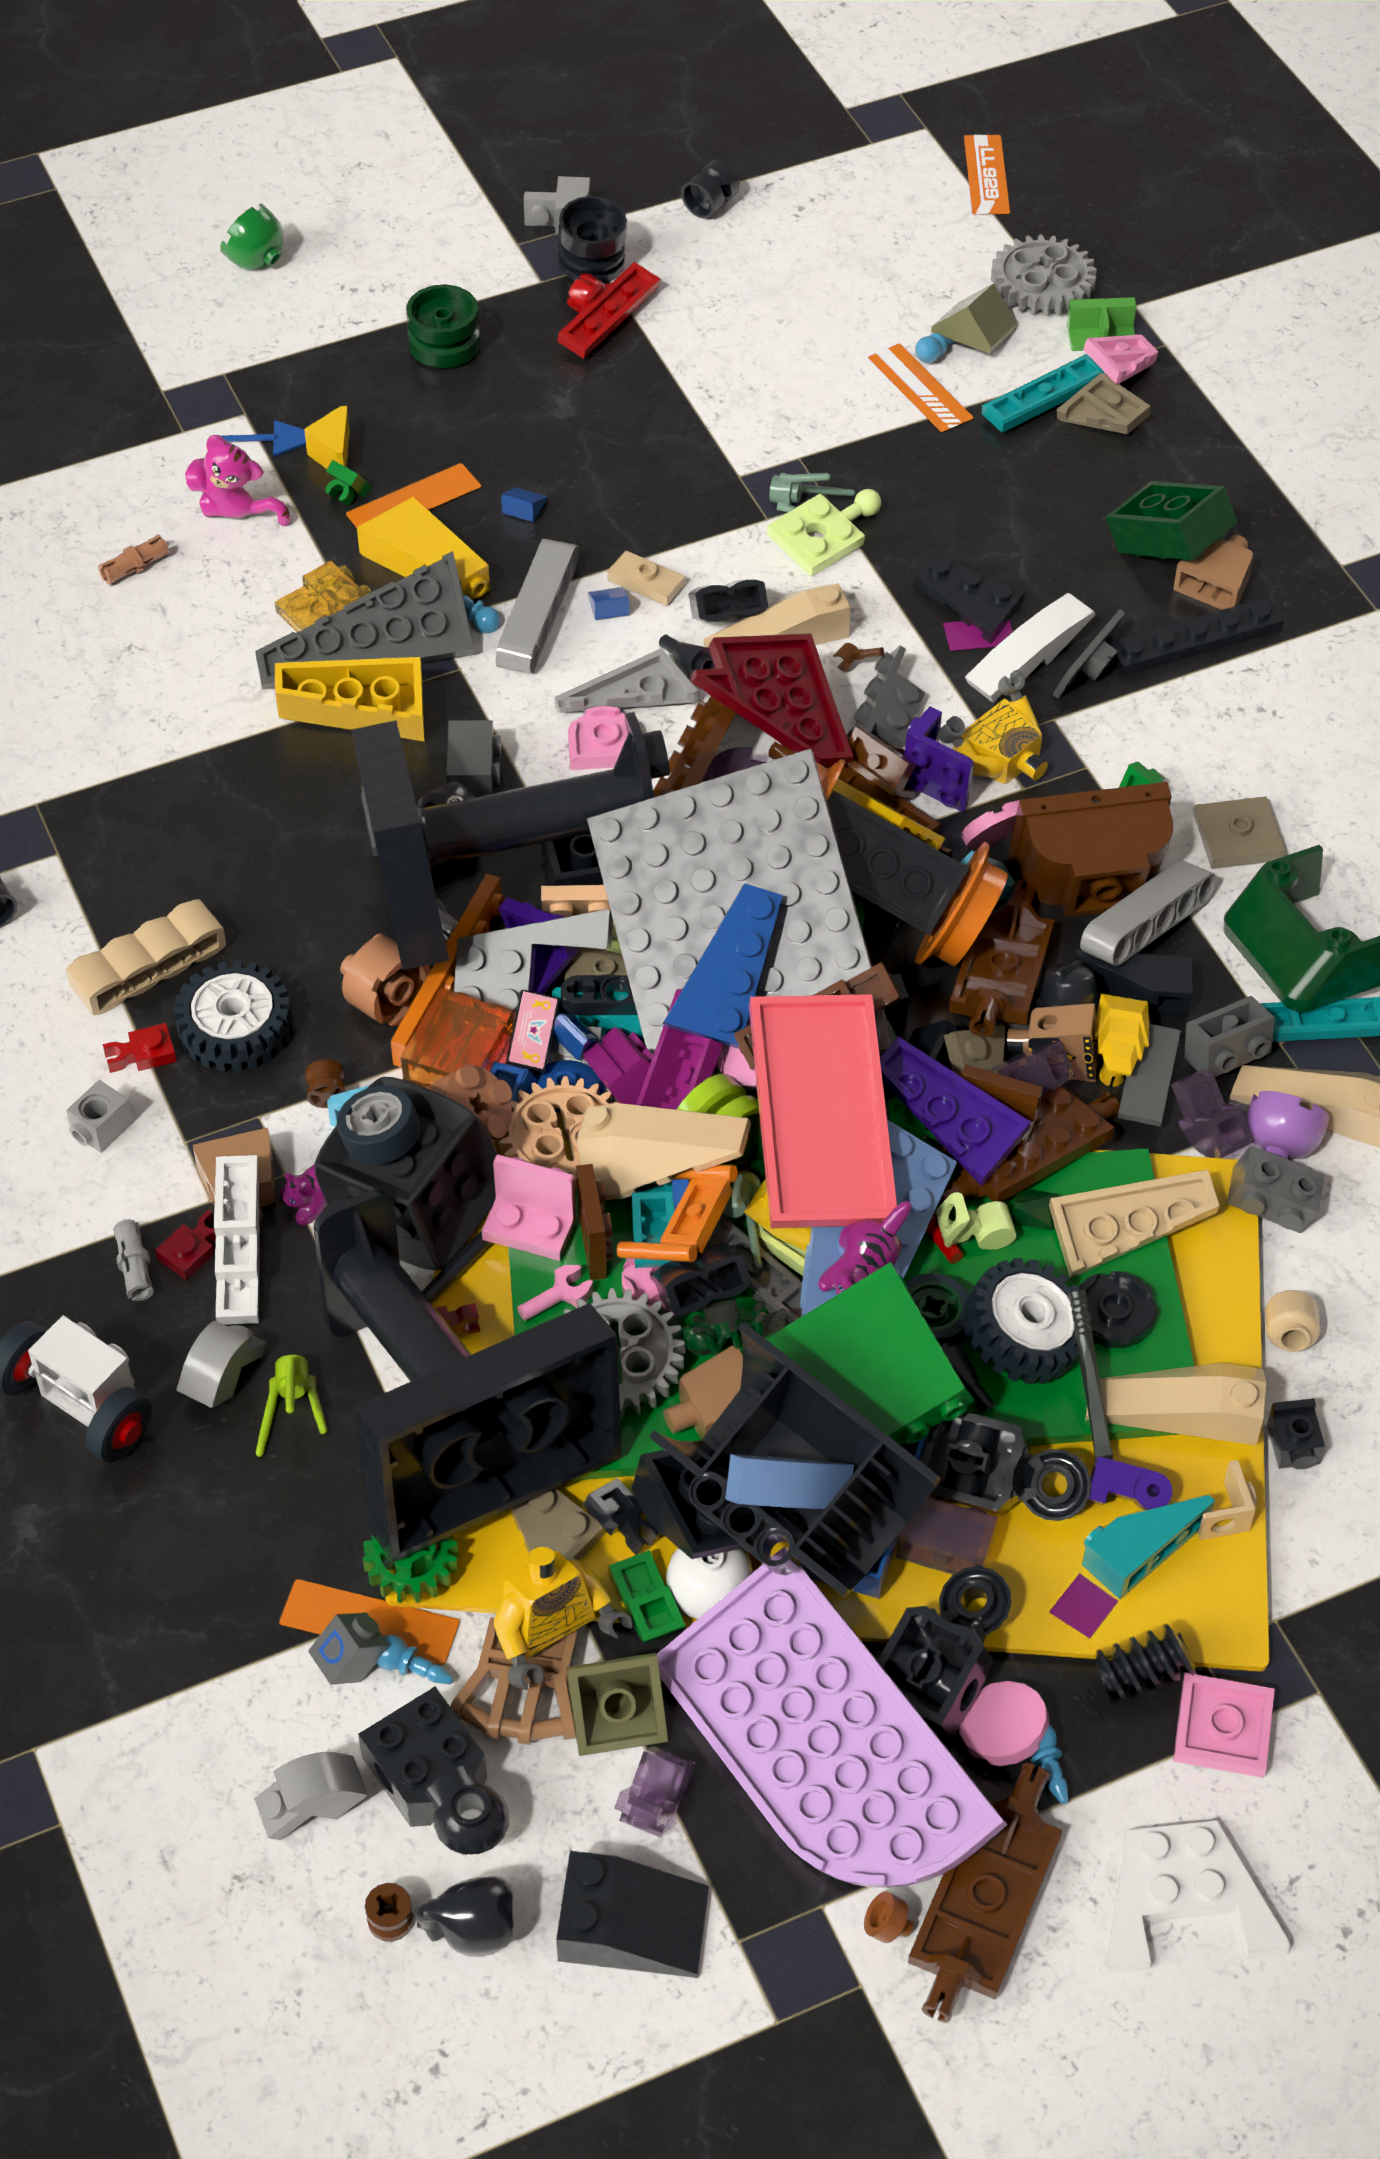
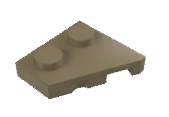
M1102 372L1057 409V419L1060 421L1123 434L1130 433L1151 415L1150 405L1121 385L1115 384Z
M1004 1025L995 1026L993 1034L988 1037H983L985 1027L981 1028L979 1036L974 1035L970 1030L956 1031L944 1035L952 1071L961 1076V1072L965 1064L1002 1075L1006 1032Z
M556 1488L511 1508V1514L518 1530L521 1531L528 1553L537 1547H548L553 1551H559L567 1560L576 1559L579 1561L605 1535L604 1528L596 1519Z

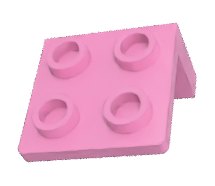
M496 1155L493 1162L496 1199L483 1226L482 1240L560 1261L576 1225L574 1176L559 1168H546L528 1163L518 1157L509 1158Z

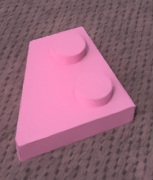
M1142 334L1087 338L1084 346V351L1115 384H1120L1153 365L1158 355V351Z

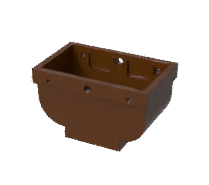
M1168 782L1019 800L1009 855L1012 867L1018 868L1020 879L1023 880L1024 889L1027 880L1034 883L1037 890L1034 899L1049 905H1062L1065 917L1067 918L1104 913L1161 873L1173 833V820L1169 807L1172 796ZM1092 800H1098L1099 803H1093Z

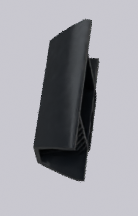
M743 1322L738 1328L741 1331L743 1346L740 1390L704 1438L691 1442L677 1441L661 1435L655 1430L649 1438L696 1476L689 1486L688 1494L691 1503L763 1565L778 1575H789L797 1571L803 1563L841 1596L846 1598L894 1541L942 1479ZM731 1454L757 1457L773 1456L854 1465L853 1475L825 1509L736 1504L725 1499ZM720 1487L722 1495L719 1501L713 1505H705L706 1494L711 1489ZM754 1514L755 1523L753 1527L747 1532L739 1533L737 1527L740 1519L745 1515ZM782 1541L788 1542L789 1549L786 1556L779 1560H771L773 1546Z

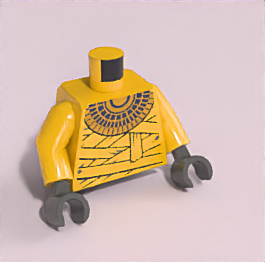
M1014 670L1010 674L1014 686L1009 683L1007 676L1002 677L998 683L999 691L1005 696H1010L1012 701L1009 702L1003 699L966 729L962 719L952 716L938 730L940 741L946 744L952 743L954 745L953 750L972 759L974 762L973 775L992 778L1002 784L1009 783L1022 772L1033 780H1038L1043 776L1048 766V763L1039 757L1042 733L1026 695L1022 696L1020 693V689L1025 684V678L1018 670Z
M548 1547L534 1548L528 1555L529 1564L508 1575L504 1581L503 1600L494 1618V1628L506 1659L511 1658L513 1662L508 1672V1680L514 1687L528 1690L525 1681L526 1673L532 1683L541 1684L544 1680L542 1668L537 1664L528 1663L526 1659L595 1619V1611L598 1610L601 1614L598 1621L600 1630L618 1639V1635L613 1630V1622L616 1618L626 1628L631 1629L633 1624L628 1614L611 1607L609 1602L612 1598L592 1570L576 1559L567 1560L559 1551H553Z

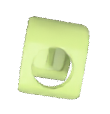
M955 1192L950 1194L936 1210L937 1222L947 1248H950L953 1244L968 1240L972 1235H975L980 1248L989 1250L1003 1248L1012 1243L1016 1238V1231L1008 1206L1003 1202L993 1201L981 1205L975 1211H967L963 1195ZM953 1206L956 1209L955 1221L948 1219Z

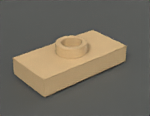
M625 551L607 571L608 581L666 606L685 586L684 575L629 551Z

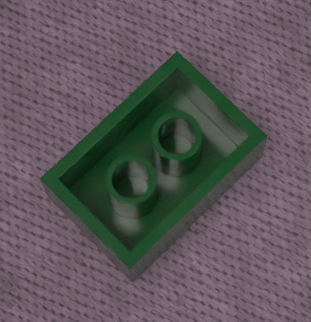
M1150 481L1106 516L1119 553L1134 554L1135 556H1156L1160 559L1175 558L1183 559L1184 561H1193L1201 557L1206 548L1214 542L1223 539L1226 536V532L1238 523L1225 486Z

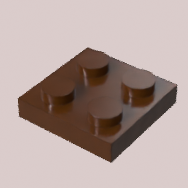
M593 1164L576 1166L578 1216L590 1280L607 1278L606 1262L613 1261L611 1243L613 1232L610 1213L605 1212L606 1193L603 1179H595Z

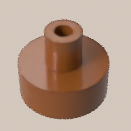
M887 1891L878 1894L872 1900L864 1918L866 1934L883 1943H890L899 1935L902 1937L909 1936L914 1926L913 1921L908 1918V1905L906 1901Z

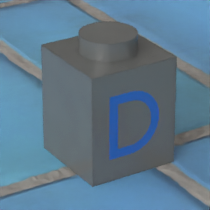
M367 1612L336 1614L308 1652L330 1685L361 1682L390 1645L379 1631L376 1621Z

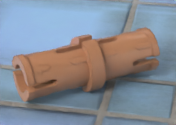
M159 534L135 547L130 545L124 548L123 553L119 554V556L98 565L100 576L104 581L106 580L107 585H111L133 572H136V574L142 572L149 563L167 556L169 548Z

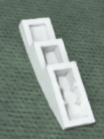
M1067 593L1042 609L995 647L965 676L967 683L994 703L1002 694L998 689V683L1002 677L1007 676L1009 683L1012 684L1010 674L1014 670L1020 671L1026 679L1041 662L1048 665L1095 616V612L1070 593Z
M257 1155L216 1157L214 1230L216 1235L215 1276L217 1280L216 1321L224 1325L259 1323L260 1239Z

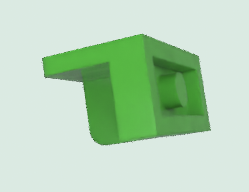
M1135 297L1069 300L1066 327L1071 350L1084 351L1087 338L1135 335L1133 327L1136 312Z

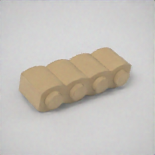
M200 899L179 904L168 916L143 923L134 934L114 938L101 951L76 958L66 968L69 984L92 1015L103 1014L117 1007L126 998L146 992L160 980L169 979L180 974L191 966L193 962H200L217 954L226 946L224 928Z

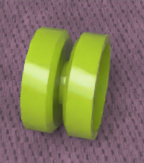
M717 1074L707 1078L685 1097L677 1110L748 1118L752 1124L743 1156L719 1164L735 1165L738 1169L749 1160V1153L757 1144L759 1130H761L758 1100L753 1096H746V1091L728 1074Z

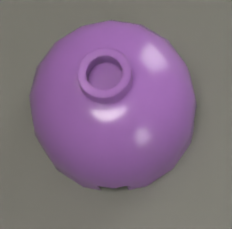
M1260 1091L1258 1097L1253 1094L1247 1111L1246 1126L1249 1137L1258 1148L1284 1159H1299L1309 1155L1320 1145L1326 1133L1330 1117L1325 1110L1314 1103L1311 1110L1300 1106L1302 1098L1275 1091Z

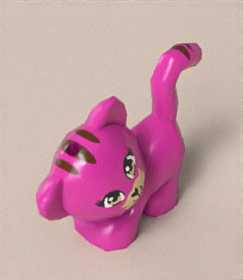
M210 436L206 442L208 451L204 459L193 460L185 472L186 484L191 491L203 492L199 504L204 516L242 518L249 514H261L271 510L276 512L278 523L281 526L288 525L290 523V511L284 502L274 497L253 500L243 488L248 481H256L262 477L264 472L261 466L251 460L244 450L227 442L222 436Z

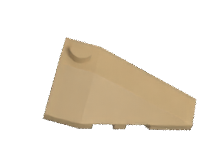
M839 583L795 591L769 604L768 608L764 611L748 615L704 639V646L709 647L708 645L713 637L811 633L815 645L849 638L851 607Z
M1242 1065L1230 1094V1099L1249 1105L1253 1094L1258 1097L1260 1091H1275L1302 1098L1300 1106L1311 1110L1314 1103L1328 1113L1330 1120L1327 1131L1380 1148V1077L1361 1072Z
M631 1104L587 1107L577 1137L580 1165L593 1164L595 1179H603L606 1200L624 1199L632 1196V1193L636 1192L637 1187L656 1181L660 1186L671 1182V1175L690 1168L699 1172L743 1156L752 1123L748 1118Z
M1214 1363L1100 1378L1108 1424L1257 1445L1264 1419L1267 1383L1264 1370L1261 1368ZM1086 1409L1085 1420L1089 1421L1088 1410Z

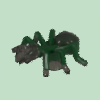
M735 1299L706 1305L703 1307L705 1319L698 1315L692 1316L695 1324L687 1325L682 1329L686 1347L694 1354H718L727 1339L731 1337L734 1348L740 1349L742 1346L740 1339L741 1331L738 1328L743 1322L765 1338L769 1333L778 1332L786 1327L785 1309L782 1308L766 1314L762 1311L764 1302L757 1301L753 1309L754 1319L742 1321Z

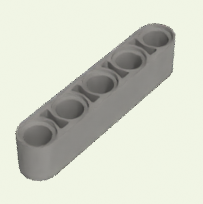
M545 538L540 542L499 640L496 651L497 667L530 674L534 672L574 575L579 555L578 545Z
M1184 860L1176 861L1092 920L1083 932L1080 942L1081 950L1115 966L1121 965L1205 904L1214 892L1216 875Z

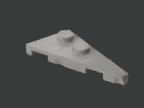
M660 648L555 696L554 699L555 708L560 713L585 711L597 706L627 708L694 703L698 701L699 690L664 650Z

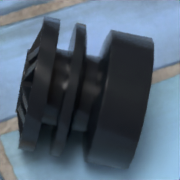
M585 196L568 202L562 208L559 216L558 235L560 240L558 243V263L560 269L568 278L572 280L580 279V275L586 273L592 274L601 280L602 283H606L615 279L623 271L627 218L624 210L617 203L604 197Z

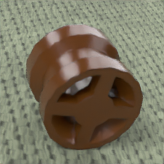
M324 1059L312 1062L307 1066L305 1079L309 1085L307 1088V1098L311 1105L318 1108H328L327 1101L330 1096L346 1092V1086L343 1083L345 1078L344 1068L339 1062Z
M384 1883L376 1886L369 1892L364 1908L369 1931L374 1937L381 1941L393 1942L406 1936L413 1926L414 1916L410 1895L404 1887L396 1883ZM394 1904L396 1905L394 1908H388V1909H385L384 1907H382V1906H389V1905H390V1906H393Z

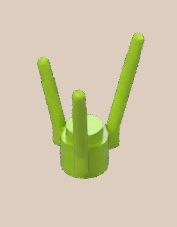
M286 1355L275 1362V1377L269 1380V1396L256 1448V1455L258 1457L264 1455L279 1394L285 1398L286 1411L291 1414L294 1412L295 1399L302 1397L307 1392L319 1432L326 1434L328 1431L316 1390V1377L309 1375L308 1361L302 1356Z

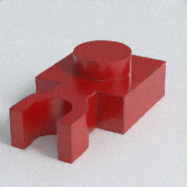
M166 1023L128 1032L129 1042L120 1043L115 1041L102 1044L105 1058L118 1056L107 1059L110 1073L123 1070L132 1063H136L138 1071L177 1062Z

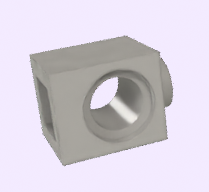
M98 1080L66 1110L70 1124L69 1131L72 1137L83 1146L90 1145L100 1153L134 1123L129 1099L101 1080Z

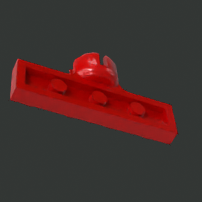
M636 262L630 265L610 284L602 283L601 280L592 274L585 273L580 275V279H576L568 292L570 298L567 299L568 306L579 314L559 332L557 342L584 359L659 288L661 278Z

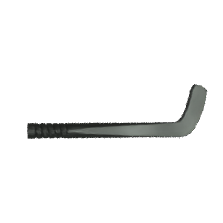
M1085 1290L1069 1292L1095 1459L1099 1456L1114 1460L1093 1334L1091 1332L1088 1305L1086 1304Z

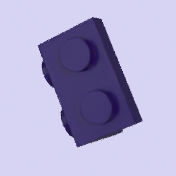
M929 706L920 718L915 717L907 730L904 756L915 763L916 767L906 784L915 791L940 801L947 807L963 812L969 805L974 762L971 758L939 743L938 730L941 728L942 712Z
M508 897L499 907L506 929L564 918L559 914L552 915L539 910L528 902L521 903ZM536 944L533 992L544 994L578 953V947Z

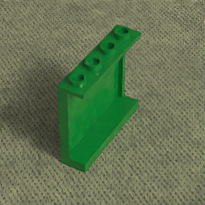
M890 1262L769 1336L766 1340L902 1446L905 1443L913 1444L922 1440L928 1435L929 1429L941 1421H951L958 1418L966 1411L967 1405L975 1400L965 1388L909 1293V1288L902 1276Z

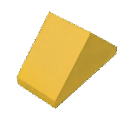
M340 406L304 429L307 455L326 469L332 460L347 467L350 436L347 406Z

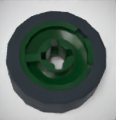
M933 1273L914 1276L906 1281L909 1293L939 1344L942 1346L949 1341L953 1345L959 1342L964 1343L967 1337L963 1328L967 1322L962 1321V1314L965 1310V1302L969 1296L966 1289L959 1282L946 1275Z

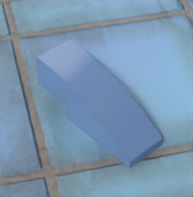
M731 1454L725 1499L736 1504L825 1509L853 1475L854 1465L773 1456L757 1457Z

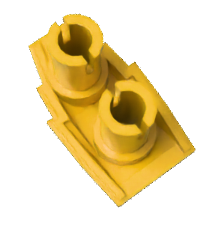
M1101 994L1096 1015L1094 1039L1098 1041V1054H1102L1104 1059V1065L1100 1070L1099 1077L1105 1085L1109 1086L1112 1076H1115L1113 1087L1120 1086L1124 1081L1125 1075L1131 1076L1137 1060H1142L1144 1047L1148 1048L1147 1001Z

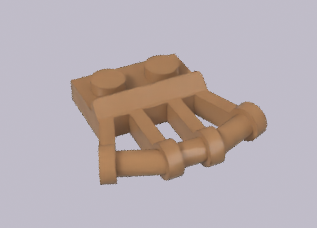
M490 1617L478 1667L453 1699L450 1707L460 1721L464 1720L487 1733V1738L499 1740L500 1736L518 1738V1743L530 1745L531 1741L563 1736L564 1740L575 1738L573 1715L567 1691V1667L572 1666L577 1644V1631L571 1632L526 1659L528 1663L537 1664L542 1668L544 1680L541 1684L532 1683L526 1673L525 1681L529 1684L522 1718L521 1720L504 1718L512 1685L508 1680V1672L513 1662L511 1658L506 1659L494 1628V1618ZM490 1678L499 1679L490 1714L471 1704ZM542 1688H554L560 1718L535 1722Z

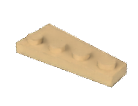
M1208 1170L1051 1198L1049 1202V1209L1070 1279L1217 1213L1220 1206Z

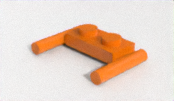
M716 1165L699 1172L690 1168L671 1175V1179H689L690 1182L660 1239L661 1242L621 1241L617 1246L618 1257L694 1262L697 1258V1252H703L733 1192L730 1182H734L737 1179V1167L735 1165Z

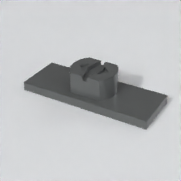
M1121 609L1117 611L1065 673L1052 695L1059 698L1080 672L1093 681L1099 678L1118 652L1107 644L1106 641L1113 634L1125 612Z
M1149 1024L1148 1048L1144 1047L1142 1060H1137L1131 1076H1126L1118 1118L1161 1127L1181 1030Z

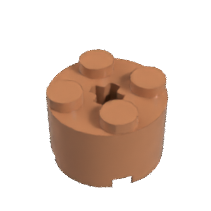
M378 933L355 954H350L343 960L340 967V972L344 975L342 982L343 996L348 1003L381 1024L387 1023L390 1026L399 1025L430 973V966L425 965L402 970L397 942L382 933Z
M464 1065L427 1087V1089L457 1101L472 1111L483 1122L493 1142L506 1135L511 1122L510 1100L512 1098V1091L507 1082L498 1080L488 1070L478 1066Z

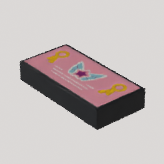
M521 989L505 1064L528 1069L531 1073L544 1074L560 998Z

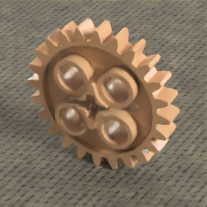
M567 1076L563 1077L561 1085H555L551 1078H547V1087L543 1089L534 1082L532 1083V1094L529 1095L520 1090L518 1091L519 1103L510 1101L511 1122L506 1135L499 1139L500 1154H505L509 1158L518 1157L528 1163L546 1168H559L574 1176L575 1189H577L576 1166L580 1165L577 1137L586 1108L620 1103H612V1093L610 1091L599 1096V1084L597 1083L589 1089L584 1088L583 1078H580L575 1086L569 1084ZM554 1108H559L561 1111L566 1139L569 1141L572 1161L566 1158L562 1132L558 1128L557 1115Z

